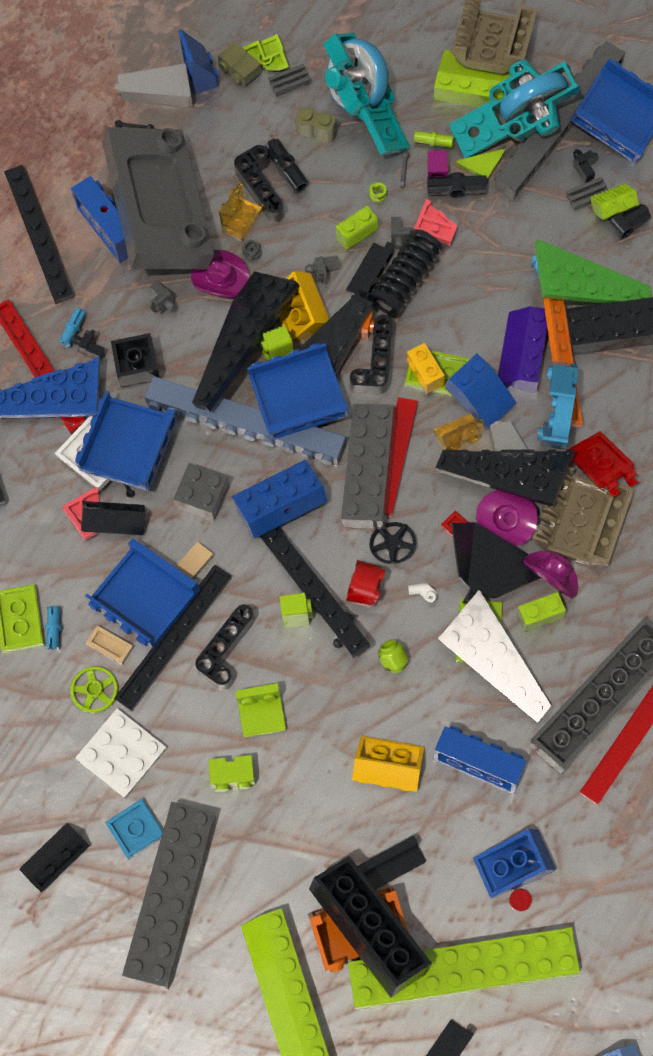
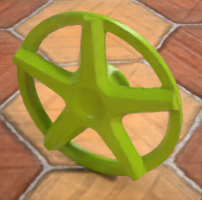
M98 666L87 667L78 672L70 686V695L73 703L80 710L87 713H99L113 705L114 698L118 693V684L114 675L109 670ZM93 670L103 671L109 677L98 682ZM87 672L88 683L75 686L79 676ZM113 682L114 692L110 699L103 692V689ZM74 692L87 695L83 706L77 702ZM95 698L106 704L100 708L89 709Z

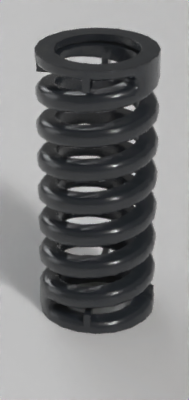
M415 229L409 236V241L404 243L403 249L397 253V257L392 260V264L386 269V273L380 277V282H377L374 290L368 294L367 299L374 304L373 307L382 314L396 318L403 309L402 303L408 302V295L414 293V287L419 286L420 279L426 276L425 270H430L431 262H435L437 255L442 253L443 247L441 243L428 232ZM419 239L425 240L432 244V249L426 244L422 243ZM378 299L391 310L388 311L380 306L377 302Z

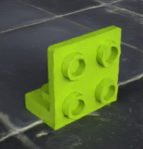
M278 683L235 691L244 738L286 730Z

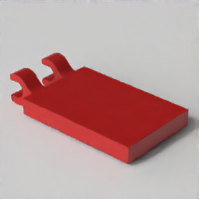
M601 431L569 448L575 449L572 462L599 489L606 487L612 497L620 494V491L617 489L619 485L616 481L623 476L630 487L638 484V481L634 478L637 476L634 471V463Z

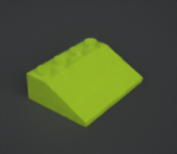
M444 49L434 85L433 100L478 108L491 100L489 97L491 88L509 78L510 73L508 71L504 74L464 67L453 56L451 50ZM499 92L496 96V99H502L504 96V92Z

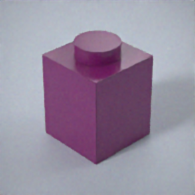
M439 149L428 151V177L448 176L447 151Z

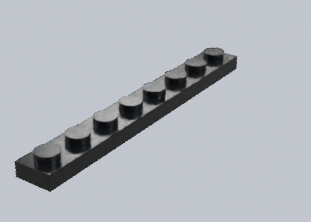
M23 165L4 171L55 305L74 298Z
M277 527L259 536L260 540L298 589L305 593L306 599H310L312 607L350 656L354 658L369 648L370 643L280 528Z

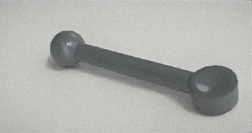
M408 151L402 153L403 167L400 187L403 188L405 186L407 158L410 155Z

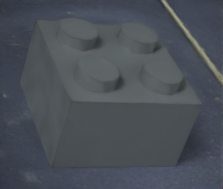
M188 463L173 499L175 507L214 521L229 487L228 477Z

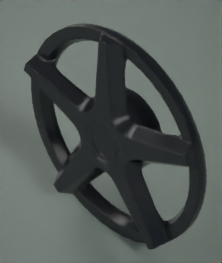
M399 522L387 523L386 528L393 526L401 527L394 535H391L386 529H376L373 532L369 546L371 553L377 560L386 564H397L405 561L413 554L416 547V537L407 524ZM406 530L410 533L413 544L401 540ZM380 532L384 542L373 546L374 539ZM401 548L410 550L405 557L396 560L397 551ZM383 549L389 551L390 561L380 558L376 551Z

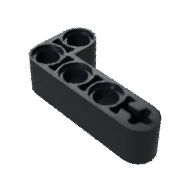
M256 145L235 158V173L268 220L280 222L284 217L283 202L260 172L269 165L268 150L263 145Z
M379 315L374 321L371 369L359 368L350 373V388L355 393L380 395L388 389L392 344V319L388 315ZM382 326H385V333H381ZM380 343L386 344L385 347H379L377 345ZM381 361L385 364L383 366H378L376 363ZM356 379H362V380H363L362 383H356V382H354V381H355ZM382 380L384 383L378 385L374 382Z
M246 604L239 605L196 659L195 665L198 674L220 690H227L233 684L231 671L223 663L255 621L254 613L250 606ZM248 614V618L243 617L241 620V615L245 616ZM231 629L237 631L235 636L229 637L226 635ZM217 646L224 647V650L221 653H215L213 651L214 648ZM205 662L211 663V667L208 670H202L200 668L201 665ZM222 674L228 676L225 682L217 681L218 677Z

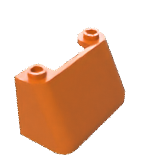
M393 887L377 890L381 898L408 931L396 890ZM323 908L308 913L325 971L330 970L331 973L343 969L346 961L359 957Z

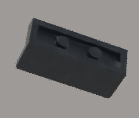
M388 241L384 247L373 243L347 286L346 291L352 295L356 294L367 298L368 294L374 290V286L380 280V277L394 256L395 245Z
M82 501V532L144 534L146 514L144 505Z
M66 823L19 870L42 892L89 847V844Z
M412 836L358 865V868L375 890L425 864L426 860L418 847L415 836Z
M450 1020L426 1056H460L474 1034L468 1029L465 1030L453 1020Z

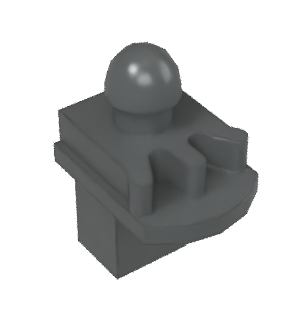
M391 217V243L395 244L396 248L401 249L404 243L409 241V236L415 229L412 227H401V217Z
M338 256L315 257L313 265L308 264L305 267V272L314 273L316 282L325 284L327 282V271H334L339 268Z
M158 281L150 286V290L155 297L150 301L149 308L153 312H159L160 314L166 309L174 310L175 301L171 292Z

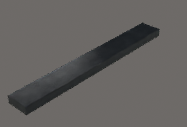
M216 565L212 567L199 585L200 592L154 649L151 648L115 696L116 702L131 712L135 709L232 579L230 574Z

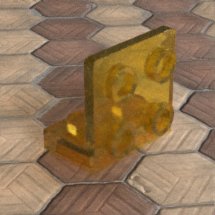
M238 183L236 188L231 189L227 202L221 205L219 215L222 232L243 242L260 216L262 207L245 200L243 185Z
M470 413L434 429V434L442 450H458L461 445L466 443L472 444L480 439L483 421L481 418L474 420Z

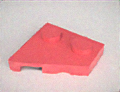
M426 199L414 229L426 231L440 243L451 246L457 231V225L452 220L447 219L441 210L437 211L431 205V201Z
M96 488L62 506L63 511L84 541L98 534L96 532L81 531L82 501L99 502L98 489Z

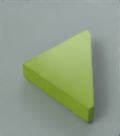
M500 149L457 160L456 166L475 176L486 175L488 181L504 156L505 150Z

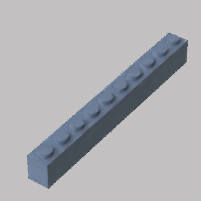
M153 376L144 397L150 409L157 411H166L167 408L175 410L177 417H185L190 422H201L212 429L220 428L231 435L239 434L250 441L258 440L269 447L277 446L288 453L296 452L307 459L315 458L321 460L326 465L334 464L338 466L346 445L345 436L317 427L270 441L260 409L220 397L210 412L196 408L192 403L197 391L196 389Z

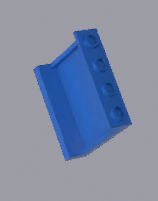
M609 59L570 118V121L635 163L641 157L645 146L653 135V86L638 78L635 73L623 68L617 61Z
M316 343L308 349L294 350L289 355L275 356L270 361L256 362L247 367L270 441L349 416V409L344 401L328 356L326 343Z
M106 391L104 397H101L98 402L96 415H93L91 419L89 433L84 435V445L81 451L77 452L75 462L79 471L149 491L178 420L175 410L167 408L166 413L112 398L109 391Z
M132 538L128 543L130 550L94 594L92 596L86 594L85 597L89 601L88 606L95 612L100 610L105 614L104 617L112 624L117 622L121 625L119 628L127 635L132 633L137 637L136 640L144 647L149 645L154 649L200 592V588L193 579Z

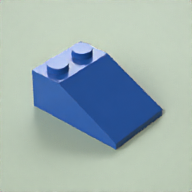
M179 30L183 61L186 64L187 73L195 94L216 88V79H219L216 67L212 68L211 66L213 60L210 52L206 53L204 45L183 30Z
M477 353L449 378L445 389L488 430L490 424L499 421L517 403L493 368Z
M526 829L473 857L491 899L556 871L538 829Z

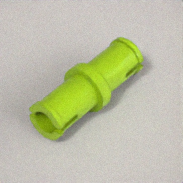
M416 130L414 142L429 144L431 147L453 148L454 136L438 134L436 131L430 133Z

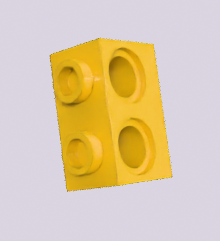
M425 343L407 351V364L426 394L444 386L445 375Z

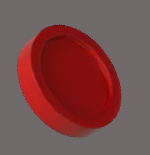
M517 889L511 893L509 903L515 911L523 912L531 906L532 898L528 891Z

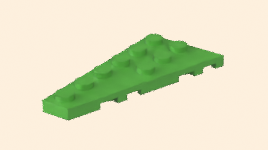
M539 239L535 242L542 298L606 304L652 297L651 286Z

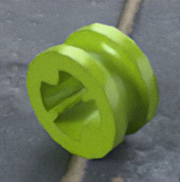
M377 182L370 186L369 196L371 200L382 202L386 199L387 189L383 183ZM381 190V193L375 194V191Z

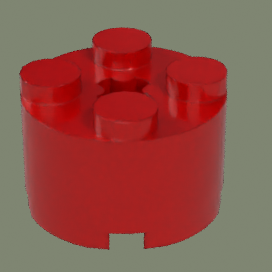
M357 560L346 601L367 607L375 606L380 590L376 588L377 586L380 587L385 570L381 566Z

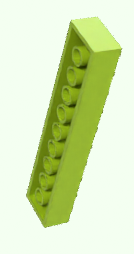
M572 927L423 950L432 962L426 975L391 998L363 960L348 962L355 1011L575 977L580 974Z

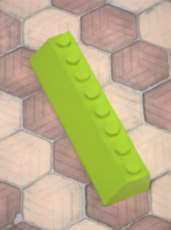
M282 908L260 915L241 925L281 1056H329Z

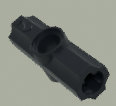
M273 138L269 140L265 147L268 150L269 157L278 168L279 175L286 180L294 193L304 191L309 182L296 165L294 157L287 152L279 139Z
M461 172L451 173L447 177H427L428 195H449L452 198H462L466 194L487 193L486 175L465 176Z

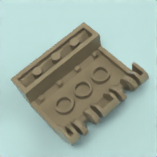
M466 0L456 32L457 38L454 39L451 49L453 56L464 67L499 74L508 72L513 64L524 60L538 9L519 6L516 17L481 11V0Z
M570 467L561 487L563 491L560 490L554 507L543 505L539 518L550 527L547 528L544 525L537 524L531 541L545 551L556 552L564 558L584 565H608L634 488L618 483L617 489L620 491V494L612 497L606 487L599 489L592 481L573 475L574 468Z

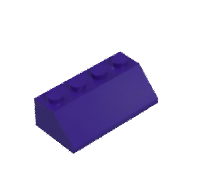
M529 306L509 312L498 377L506 388L536 393L547 332L544 308Z

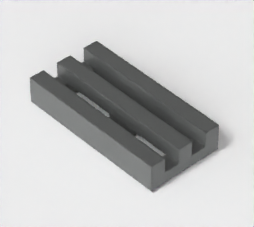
M304 64L268 77L276 96L311 83V78L308 76Z
M602 177L566 191V196L574 210L591 204V197H588L591 194L600 190L603 192L609 190ZM583 197H588L579 202H575L576 200L581 199Z

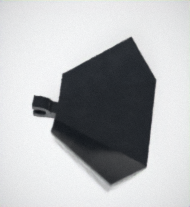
M475 522L451 524L458 578L465 584L464 587L469 589L462 602L463 604L467 605L478 590L481 591L483 596L495 599L541 579L524 564V558L529 555L525 551Z

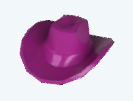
M213 250L214 256L208 269H192L191 282L198 290L222 297L235 298L249 279L250 275L247 265L234 253L225 250Z
M499 490L485 495L478 504L476 520L480 526L514 546L523 545L531 539L538 522L537 509L530 500Z
M538 551L530 553L524 558V564L558 591L570 599L577 596V575L571 563L562 555L556 552Z

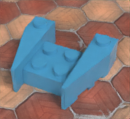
M553 361V367L548 366L547 379H551L549 395H553L551 408H555V410L550 412L549 422H544L543 428L539 427L537 439L541 440L540 446L566 449L576 396L575 386L578 374V365Z

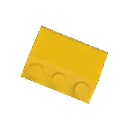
M298 271L292 272L286 279L296 281L300 287L278 316L281 324L286 327L292 343L310 338L329 320L311 273Z
M361 736L355 756L352 780L363 784L370 783L386 788L392 787L404 791L417 792L425 747Z

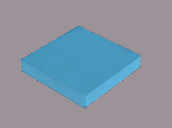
M140 799L105 822L128 860L159 841L163 833L143 799Z

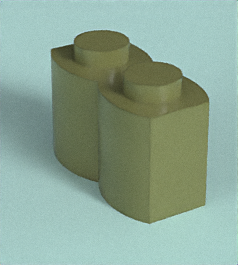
M233 42L218 55V66L223 72L231 74L232 79L237 84L241 83L246 86L262 72L260 63L236 42Z
M299 108L295 118L296 132L304 137H315L322 142H333L337 131L336 118L328 113H317L310 108Z

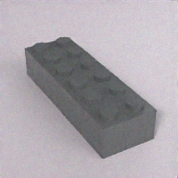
M353 404L341 520L345 528L386 529L397 412L394 405Z

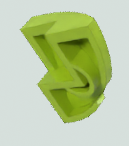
M278 34L261 42L257 40L242 47L266 70L281 71L290 68L283 43Z

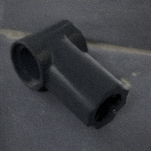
M639 204V206L625 214L621 212L615 215L609 221V225L620 239H625L635 228L650 220L651 215L646 205Z

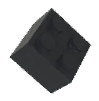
M151 333L111 341L120 387L148 382L152 380L153 376L160 378Z

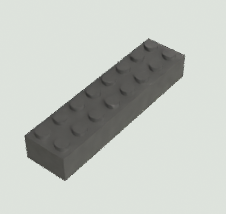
M647 617L641 620L530 740L529 746L561 775L653 676V623Z
M171 801L122 973L125 979L169 989L216 816L214 812Z

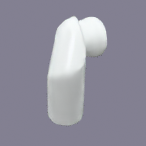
M428 583L408 585L409 595L420 594L428 602L436 601L437 592Z

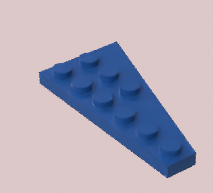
M100 357L93 358L92 361L83 364L82 362L75 364L74 367L65 370L59 369L32 378V381L23 384L21 382L14 384V387L5 390L0 389V418L83 417L96 415L99 402Z

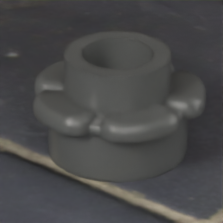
M248 240L242 247V253L248 259L257 258L261 254V245L255 240Z

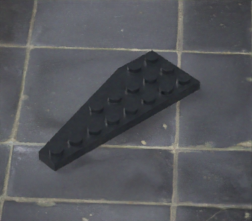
M255 271L249 277L232 301L192 401L196 408L209 412L212 410L262 340L263 333H267L300 287L296 281Z

